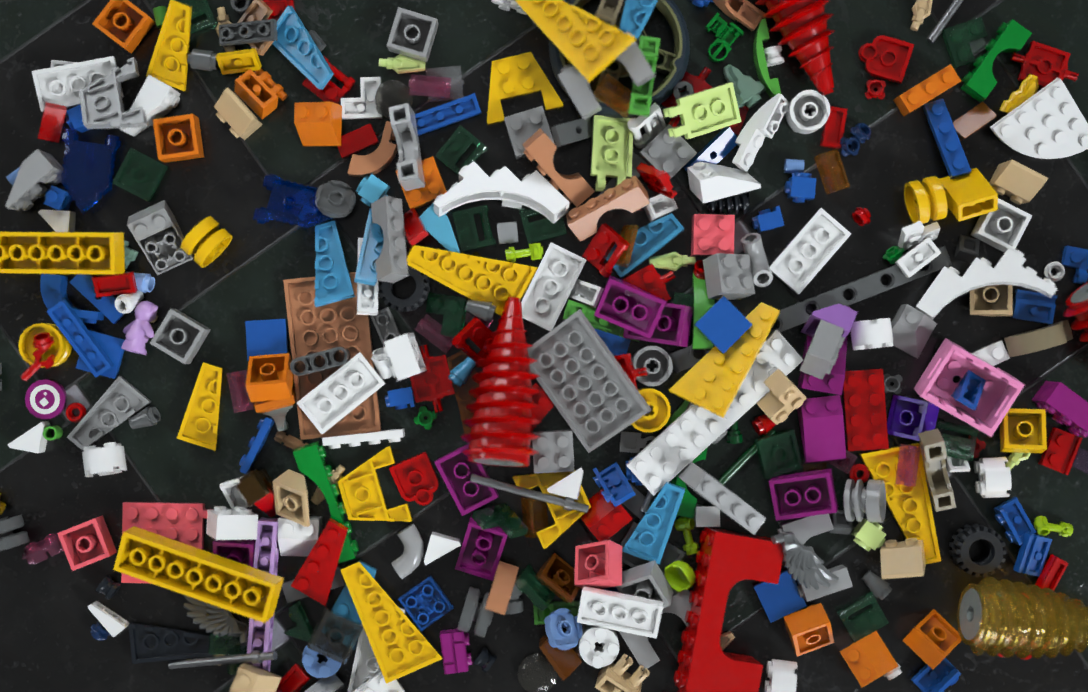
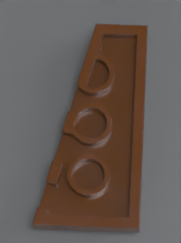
M462 350L447 358L450 371L468 357ZM475 368L465 385L462 384L461 387H458L453 383L462 424L464 420L473 418V413L466 410L465 406L476 402V399L468 394L469 390L479 387V384L472 380V376L477 374ZM463 424L464 434L471 433V428Z

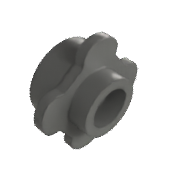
M884 374L885 393H901L900 383L903 380L901 375L890 376L889 374Z

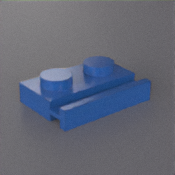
M1015 290L1013 316L1011 318L1053 324L1056 295L1049 298L1037 292Z
M1025 532L1022 540L1023 544H1021L1013 570L1018 573L1039 577L1052 539Z

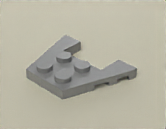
M134 57L128 59V63L123 67L119 68L117 66L114 68L112 74L102 79L100 77L79 91L83 124L87 129L148 126L146 113L142 107L124 112L120 82L139 76L137 61Z

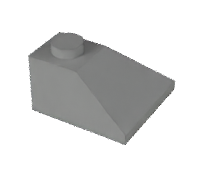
M908 304L901 305L891 322L893 346L918 359L937 323Z

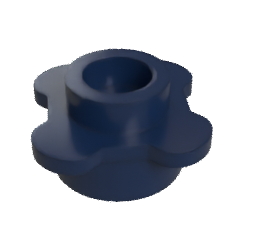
M857 123L856 127L850 129L853 137L862 144L865 143L866 139L869 140L871 138V129L865 123Z
M851 136L850 138L842 137L840 139L842 156L847 157L850 154L856 156L858 154L860 143L856 138Z
M99 620L96 622L97 624L91 626V635L96 640L103 641L107 639L108 635L111 636Z

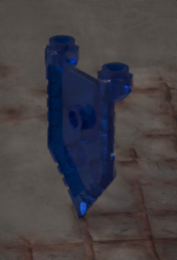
M65 128L62 133L66 150H64L65 157H63L64 164L62 166L61 183L66 190H69V195L73 196V201H76V205L84 214L93 206V203L96 204L97 200L102 198V195H106L112 189V175H114L113 168L115 167L114 156L116 150L120 147L121 141H119V136L107 135L104 144L78 141L79 135L77 130Z
M265 174L263 186L272 191L267 208L260 207V209H255L253 220H257V223L264 224L270 219H276L275 221L288 222L291 225L296 224L299 227L309 228L325 222L327 219H333L324 215L317 208L315 203L317 187L283 180L274 174Z

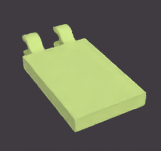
M733 82L676 99L677 106L663 109L665 117L680 115L682 123L681 126L668 129L669 137L684 135L685 139H691L742 122Z
M593 116L590 176H596L595 191H604L606 188V177L616 178L615 186L622 183L625 179L632 177L633 133L627 125L631 118Z

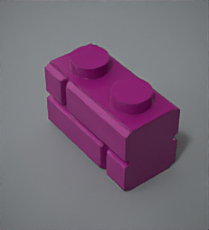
M457 628L440 631L444 674L469 671V665H472V655L467 653L466 646L470 645L469 633L459 631Z

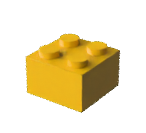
M1010 408L1000 423V452L1043 453L1047 450L1046 409Z

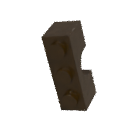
M256 468L239 478L240 483L236 485L249 506L269 494V489L274 491L273 480L265 468L260 471Z

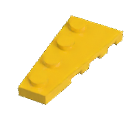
M170 0L146 76L150 75L169 86L186 91L192 7L177 0Z
M206 362L202 363L176 439L216 451L223 368Z

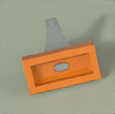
M292 388L291 399L254 403L256 413H263V415L272 417L279 432L289 428L285 416L296 402L295 388Z

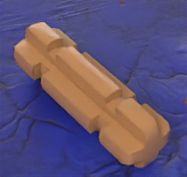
M277 431L274 437L276 442L280 444L283 442L284 446L293 450L309 444H304L302 440L290 434L287 436L283 431Z

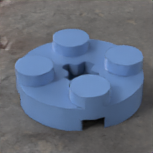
M560 608L545 617V631L551 647L568 650L578 645L583 630L581 623H577L578 617L573 616L570 613L571 610ZM561 626H563V628H566V632L562 631Z
M318 637L310 641L304 648L302 663L305 670L311 676L327 678L334 675L342 665V651L334 640ZM319 653H327L326 658L328 661H323L321 664L318 663L319 658L317 655Z

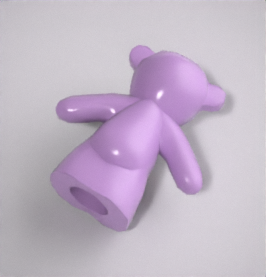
M141 301L136 305L134 310L136 319L123 329L126 339L121 349L136 354H147L145 343L148 342L149 338L154 337V331L150 323H154L158 318L157 305L149 301Z

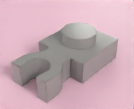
M621 431L619 452L639 453L640 448L644 449L647 446V441H653L655 436L641 438V433Z

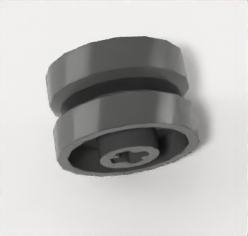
M22 514L0 519V551L30 542L26 531L13 533V530L21 528L25 524Z
M470 587L457 630L467 633L470 630L472 621L476 622L473 631L474 635L484 638L494 611L485 609L490 592H486L482 603H479L480 589Z

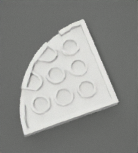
M1060 78L1053 80L990 126L994 134L1003 143L1030 157L1057 159L1072 156L1088 149V123Z

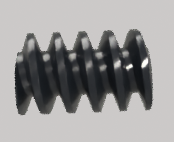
M749 191L745 192V194L740 193L707 202V209L710 210L711 214H715V211L718 210L719 214L722 215L724 209H726L728 215H730L732 209H734L736 215H738L740 209L746 214L750 203Z

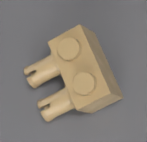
M623 654L616 664L612 662L610 665L602 668L598 674L595 688L601 692H640L642 683L649 676L650 672L647 668L644 669V666L640 665L631 675L626 670L633 664V660L630 656L625 660L628 655Z

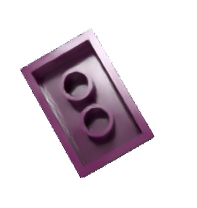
M1045 381L1032 399L1037 404L1035 407L1037 409H1046V412L1053 415L1052 419L1060 425L1064 423L1069 427L1068 431L1077 437L1081 435L1086 438L1088 436V402L1061 382Z
M469 443L434 462L462 516L499 496L495 488L470 482L472 474L486 478L490 477L483 464L468 461V456L462 453L464 450L469 449Z
M831 468L770 478L769 486L776 521L837 513L838 503Z

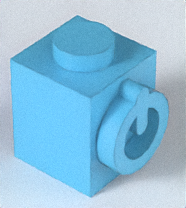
M371 174L370 177L366 175L362 179L356 191L362 197L360 201L370 207L373 202L385 195L388 196L386 193L390 187Z

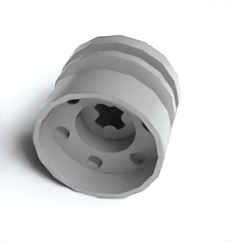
M854 479L846 481L843 507L847 521L853 522L856 516V520L861 522L864 513H866L869 522H884L886 488L883 480H868L866 489L862 479H858L856 484Z

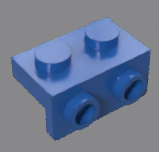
M617 462L601 472L597 468L593 469L596 475L593 479L599 488L603 487L604 491L601 493L607 503L611 501L617 507L636 495Z
M1013 497L994 508L996 512L995 518L1000 525L1004 526L1006 530L1004 534L1010 543L1013 542L1014 544L1021 545L1023 544L1022 540L1025 532L1029 534L1036 533L1017 497Z
M944 658L933 670L926 664L911 680L922 692H944L947 687L954 685L958 681L961 673Z

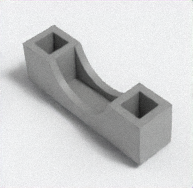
M409 103L389 107L391 127L399 152V162L396 163L399 183L405 191L425 187L415 113Z
M385 195L371 204L372 223L380 225L384 235L382 251L375 261L378 281L395 283L408 276L402 199Z

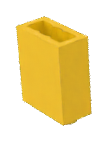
M977 168L971 169L969 174L950 179L949 176L939 179L945 191L947 206L958 221L998 210V194Z

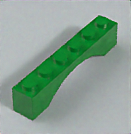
M319 441L296 448L293 454L299 471L308 476L322 491L328 503L331 518L348 528L339 563L355 559L359 547L357 541L352 540L350 534L352 527L350 522L345 519L344 514H346L343 502H339L337 496L340 494L338 486L332 482L331 476H333L330 464H326L324 446H320Z

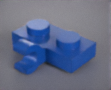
M1068 245L1064 246L1061 264L1065 267L1076 269L1074 283H1086L1088 279V250Z

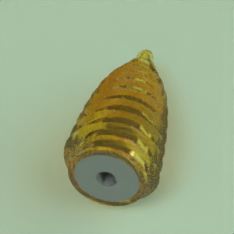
M986 577L978 584H968L961 594L957 611L958 631L962 641L969 645L972 652L976 655H981L986 651L991 657L1001 653L1006 658H1010L1014 654L1019 658H1026L1029 654L1035 659L1041 658L1044 654L1048 658H1054L1058 653L1063 656H1069L1074 649L1081 653L1088 646V606H1085L1076 598L1071 599L1065 593H1055L1050 588L1041 589L1034 584L1026 585L1019 581L1012 583L1007 579L997 580L993 577Z

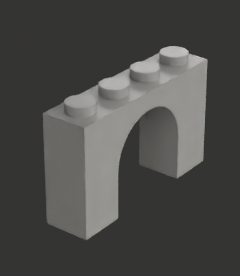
M635 41L614 59L627 68L637 87L656 77ZM569 64L563 67L558 77L582 118L586 120L602 110L601 105L591 90L590 82L584 78L574 65Z
M693 462L689 463L678 475L691 488L752 534H755L766 520L759 512Z
M829 514L779 522L780 528L777 531L778 535L783 532H792L797 541L804 545L809 538L834 528ZM841 564L828 569L839 577V580L826 578L830 583V587L817 582L819 589L816 590L812 585H810V588H806L804 583L802 585L799 584L797 589L800 597H803L808 602L853 587L847 567Z
M673 589L674 593L671 604L663 608L662 613L676 614L688 627V623L685 622L687 610L691 611L692 603H689L690 592L688 590L677 592ZM619 631L638 664L644 666V669H648L660 661L648 641V637Z

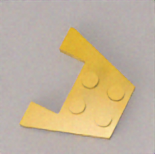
M531 52L492 61L487 113L488 125L504 121L501 100L541 91L546 111L563 107V102Z
M387 446L337 481L349 520L412 521L408 503L387 509L376 469L396 463L391 446Z
M573 472L518 475L512 478L516 486L527 489L539 486L542 493L552 495L547 489ZM581 485L578 500H574V502L589 505L590 509L591 505ZM552 495V496H556V497H560V498L565 499V497H561V496H557V495ZM547 503L555 524L536 532L543 549L548 548L585 513L573 509L571 511L565 510L562 506Z

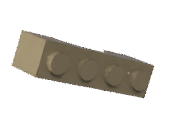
M939 429L918 433L929 495L935 511L939 512L956 508L954 493L946 468L945 459L947 454L945 443Z

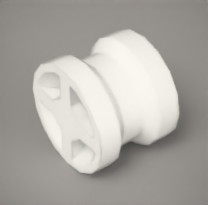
M781 45L764 49L767 67L785 62L784 57L781 56Z

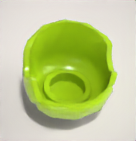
M678 560L669 564L664 569V576L675 591L682 592L694 585L695 574L693 568L688 563Z

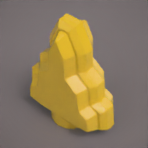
M1029 74L1021 82L1019 89L1012 92L1008 100L1003 101L999 110L1010 113L1037 93L1039 88L1038 76Z

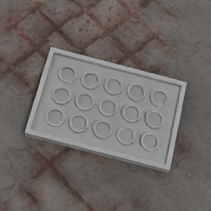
M581 309L527 349L529 357L537 360V362L530 364L531 372L540 376L536 380L588 453L652 410Z

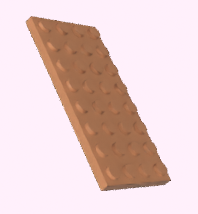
M356 272L349 273L355 297L315 307V277L283 280L292 361L298 357L336 347H344L350 352V360L361 352L375 369L371 359L373 347L369 315H357V283L354 282ZM341 350L335 354L337 361L342 362L345 358V354ZM323 356L316 358L317 366H324L325 359ZM299 361L296 364L299 372H303L306 368L303 361ZM343 365L303 376L294 375L296 401L301 400ZM377 391L324 434L319 432L297 404L301 440L382 431Z

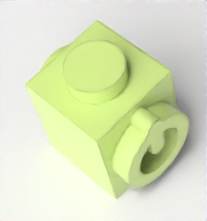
M864 518L851 533L855 536L853 541L868 552L871 549L876 550V548H880L884 544V537L887 534L882 531L883 526L876 522L871 523Z

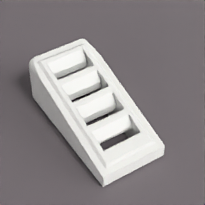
M97 600L88 606V609L112 637L122 632L129 624L127 620Z

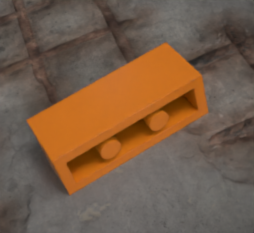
M950 64L896 97L894 102L904 117L958 84L961 80Z

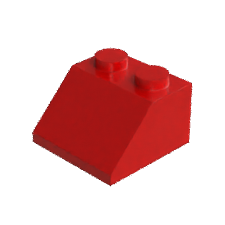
M603 488L588 500L591 508L580 517L598 541L608 540L633 519L622 504L615 507L611 501L607 503L601 493L604 491Z

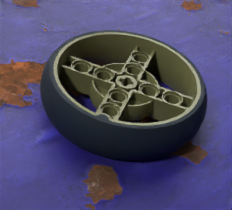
M567 0L566 3L581 9L592 0ZM658 0L655 5L670 26L674 38L675 51L671 53L659 49L658 56L662 58L663 63L656 64V72L667 76L652 91L651 105L656 103L659 106L673 94L674 87L684 77L689 61L690 40L687 25L681 11L673 0ZM624 6L620 17H617L616 23L614 25L618 29L620 27ZM643 29L640 35L647 36L646 32ZM639 36L638 40H635V42H636V44H637L638 46H639L640 36ZM549 39V56L552 70L561 88L569 96L558 77V74L561 73L560 70L567 66L565 56ZM613 60L612 62L617 63L619 68L615 71H611L608 66L604 68L594 93L602 107V110L596 114L613 118L637 116L635 114H628L630 101H611L619 77L630 76L627 68L622 63ZM608 81L612 84V88L605 90L602 88L601 83Z

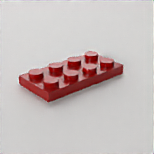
M883 369L845 371L843 397L847 451L889 449Z

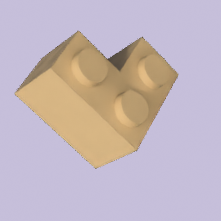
M778 368L764 381L770 391L756 404L778 425L785 421L794 409L799 408L807 397Z

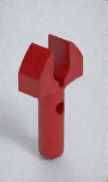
M49 349L36 350L32 354L35 357V362L20 376L21 379L27 381L41 367L50 369L54 365L55 355H50L46 361H42L43 354Z

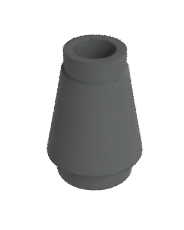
M468 299L465 311L484 321H492L496 306L492 305V302Z
M148 406L129 418L128 422L132 429L157 425V422L161 420V415L156 407Z
M870 570L862 577V580L876 598L878 597L883 600L892 591V588L889 586L890 583Z

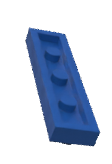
M475 93L415 114L418 136L481 114Z
M944 99L924 104V113L950 179L969 174L971 168Z
M66 299L46 311L95 378L114 366Z

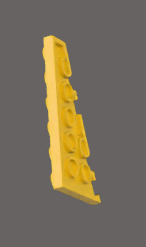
M515 0L588 82L594 79L636 40L634 36L622 32L615 26L609 25L563 0Z
M419 245L412 246L407 254V265L471 300L492 302V305L496 306L495 313L500 316L502 315L505 302L508 301V297H517L521 300L538 267Z
M761 302L745 317L752 326L724 354L714 346L669 389V392L724 418L775 324L780 310Z
M920 443L860 453L859 455L868 468L873 480L884 481L886 504L905 538L923 540L926 564L941 562Z
M360 562L340 569L386 684L443 659Z

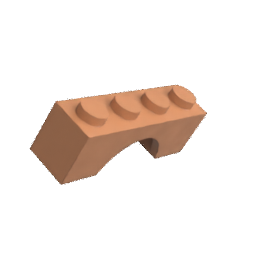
M541 129L536 131L522 144L526 149L523 153L530 161L533 159L537 161L539 165L536 168L543 176L548 174L551 177L550 184L556 190L560 188L564 192L563 196L570 202L569 205L573 203L578 207L595 192L579 173L564 175L555 170L553 156L557 147Z
M636 175L627 178L619 185L607 189L603 194L589 199L578 208L570 210L566 214L567 224L581 242L597 233V222L605 212L612 209H625L633 213L650 204L648 192Z

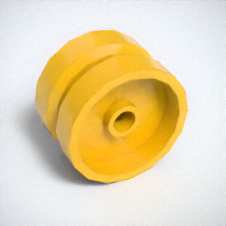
M938 177L924 178L922 183L918 180L905 183L904 199L909 217L913 223L921 221L924 224L929 219L936 221L946 218L948 209L947 199Z
M212 216L206 217L187 234L180 245V248L187 255L195 254L194 261L202 268L208 266L219 257L233 238L226 229L218 230L220 224Z
M33 324L23 331L18 343L19 353L29 365L35 362V357L32 354L38 350L33 347V337L42 332H48L54 338V343L43 354L42 361H46L50 355H55L54 365L52 366L55 367L64 363L70 356L72 345L56 324Z
M653 388L638 389L652 410L631 425L642 432L652 433L660 430L667 424L670 418L671 406L668 399L662 392Z

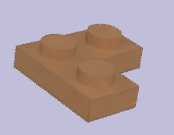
M253 0L237 23L267 20L273 10L263 0ZM274 41L251 43L249 45L252 49L256 48L258 55L263 56Z

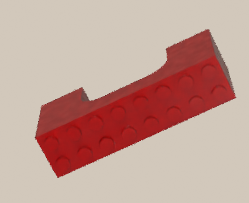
M704 527V531L700 534L701 549L696 555L698 565L697 570L694 571L695 582L693 591L691 590L689 595V603H692L691 611L687 610L685 622L688 623V627L686 626V629L682 632L681 641L683 645L682 650L678 653L679 667L675 671L674 682L682 692H758L763 665L752 656L723 652L720 646L721 630L728 594L733 585L745 579L778 584L784 556L781 543L773 544L772 539L768 537Z

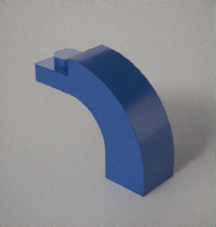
M41 274L40 290L48 310L66 299L82 322L84 320L85 323L96 324L97 320H104V315L101 312L82 310L70 302L67 296L68 276Z

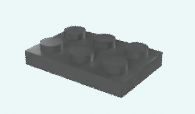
M633 521L619 544L622 548L638 525L635 521ZM669 542L666 544L660 565L658 564L663 574L666 566L675 561H681L685 555L684 551ZM622 552V562L632 568L650 562Z

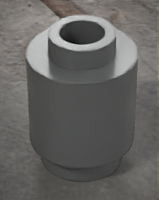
M193 49L192 52L188 53L187 62L191 65L192 69L212 71L217 70L219 66L216 60L217 54L214 51Z

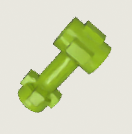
M541 242L529 244L527 249L515 250L514 247H509V249L505 250L506 259L511 262H516V258L528 256L531 257V260L543 259L542 255L544 254Z
M1038 516L1034 519V527L1040 536H1046L1050 531L1058 532L1063 537L1073 534V526L1069 523H1048L1045 516Z
M680 517L675 521V528L677 531H683L686 542L683 545V549L687 555L695 554L698 552L699 545L693 541L691 529L695 527L694 519Z

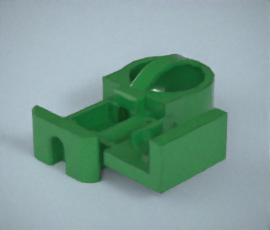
M718 12L705 27L708 32L711 30L716 34L714 37L717 39L709 46L707 51L708 58L715 63L722 62L731 51L730 46L739 35L742 37L744 34L743 30L733 22L727 26L728 23L719 16ZM720 45L714 54L711 55V48ZM724 48V56L720 59H716V56Z

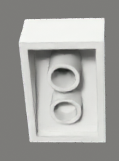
M148 75L130 110L142 107L146 113L148 126L120 128V130L134 137L153 124V119L162 118L171 112L173 108H176L180 101V93Z
M697 162L693 166L687 167L690 190L702 203L761 188L760 183L748 172L707 162Z

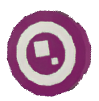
M49 379L38 380L28 388L25 395V404L29 412L36 418L51 419L60 415L65 409L67 394L63 386L57 381Z

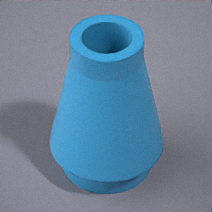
M467 357L449 371L450 375L448 378L458 387H461L462 384L465 385L477 364L470 357Z

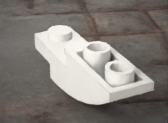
M778 93L761 106L737 137L735 143L740 147L732 163L740 170L748 172L759 148L763 145L765 137L772 139L774 133L778 130L779 124L790 104L782 94Z

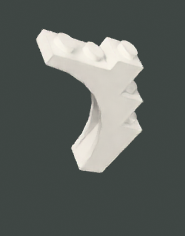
M472 162L469 166L465 165L459 171V183H454L444 195L440 194L437 196L433 205L434 213L441 217L451 209L480 200L511 201L541 213L554 224L568 212L570 202L537 170L532 174H527L520 181L506 166L500 170H495L489 177L475 162Z
M1008 248L995 268L991 267L992 263L987 259H978L976 257L963 277L959 276L960 272L955 268L944 266L916 305V309L925 313L933 320L943 307L955 298L981 287L992 285L1021 286L1035 290L1049 298L1054 295L1057 288L1054 287L1055 283L1047 278L1041 279L1036 276L1037 272L1028 266L1026 268L1022 267L1026 261L1023 257L1024 254L1015 248L1013 250Z

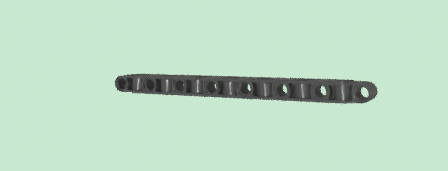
M946 246L939 247L938 249L941 254L926 264L923 271H917L910 278H907L896 264L781 309L776 320L777 327L774 330L771 329L769 335L775 330L783 332L806 323L811 316L806 312L808 304L813 305L814 311L836 304L849 306L943 269L944 266L952 265ZM882 275L887 276V285L881 283ZM846 289L851 292L849 300L843 297V292ZM692 345L670 353L669 356L672 359L674 372L678 373L693 367L710 350H703V356L700 359L694 357L693 352L695 349H692Z

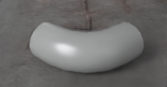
M749 233L741 239L744 254L750 256L754 284L758 287H766L772 282L773 274L767 261L762 238L758 233Z
M414 523L397 534L403 543L404 552L391 564L401 579L411 574L419 566L424 555V542Z

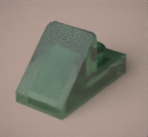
M300 601L289 607L290 611L288 612L292 622H296V625L286 629L284 634L312 642L317 636Z

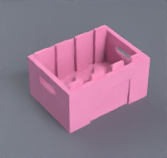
M945 338L913 389L920 397L992 437L1025 385L1014 376L998 367L995 368L969 353L963 347ZM968 370L986 380L975 410L970 409L951 396ZM959 376L960 381L957 383L953 382V377Z

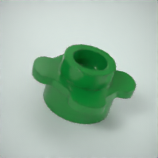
M899 246L889 248L883 259H887L890 264H895L904 255V248L900 249Z
M422 406L419 408V414L414 418V422L429 430L432 428V422L437 418V413L427 410L426 406Z

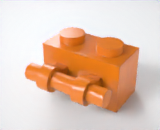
M261 68L253 72L249 69L235 80L234 92L261 119H264L277 109L278 97L284 101L288 95L283 91L284 88L280 84H276L271 79L272 76L267 71Z

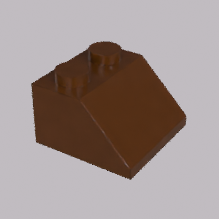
M556 553L541 566L535 576L541 584L545 585L566 603H571L580 587L574 585L575 569Z
M544 635L539 639V648L562 681H564L582 663L579 647L575 646L568 650H560L557 647L553 648L548 642L547 635Z

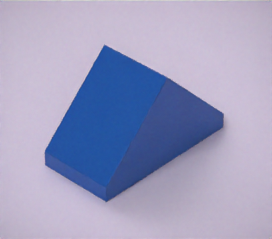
M968 370L951 396L970 409L975 410L986 380Z

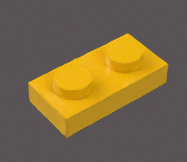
M256 48L218 53L216 56L222 75L247 72L249 69L256 71L262 67Z

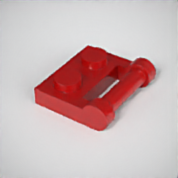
M323 56L333 71V76L344 83V86L340 89L329 80L324 89L321 90L308 78L304 80L302 85L324 102L339 104L341 98L346 96L356 80L346 76L328 62V58Z
M604 223L601 224L582 256L595 266L602 276L609 278L613 272L614 265L630 244L608 224ZM616 243V249L614 250L613 254L611 255L607 263L604 264L603 262L605 261L606 257L608 256L611 249Z
M475 316L453 338L452 345L460 348L476 363L480 359L487 358L488 354L482 348L492 343L493 338L490 336L492 331ZM468 337L481 349L478 354L465 343Z

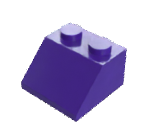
M893 394L887 420L888 434L919 441L918 433L935 429L939 407L931 402Z

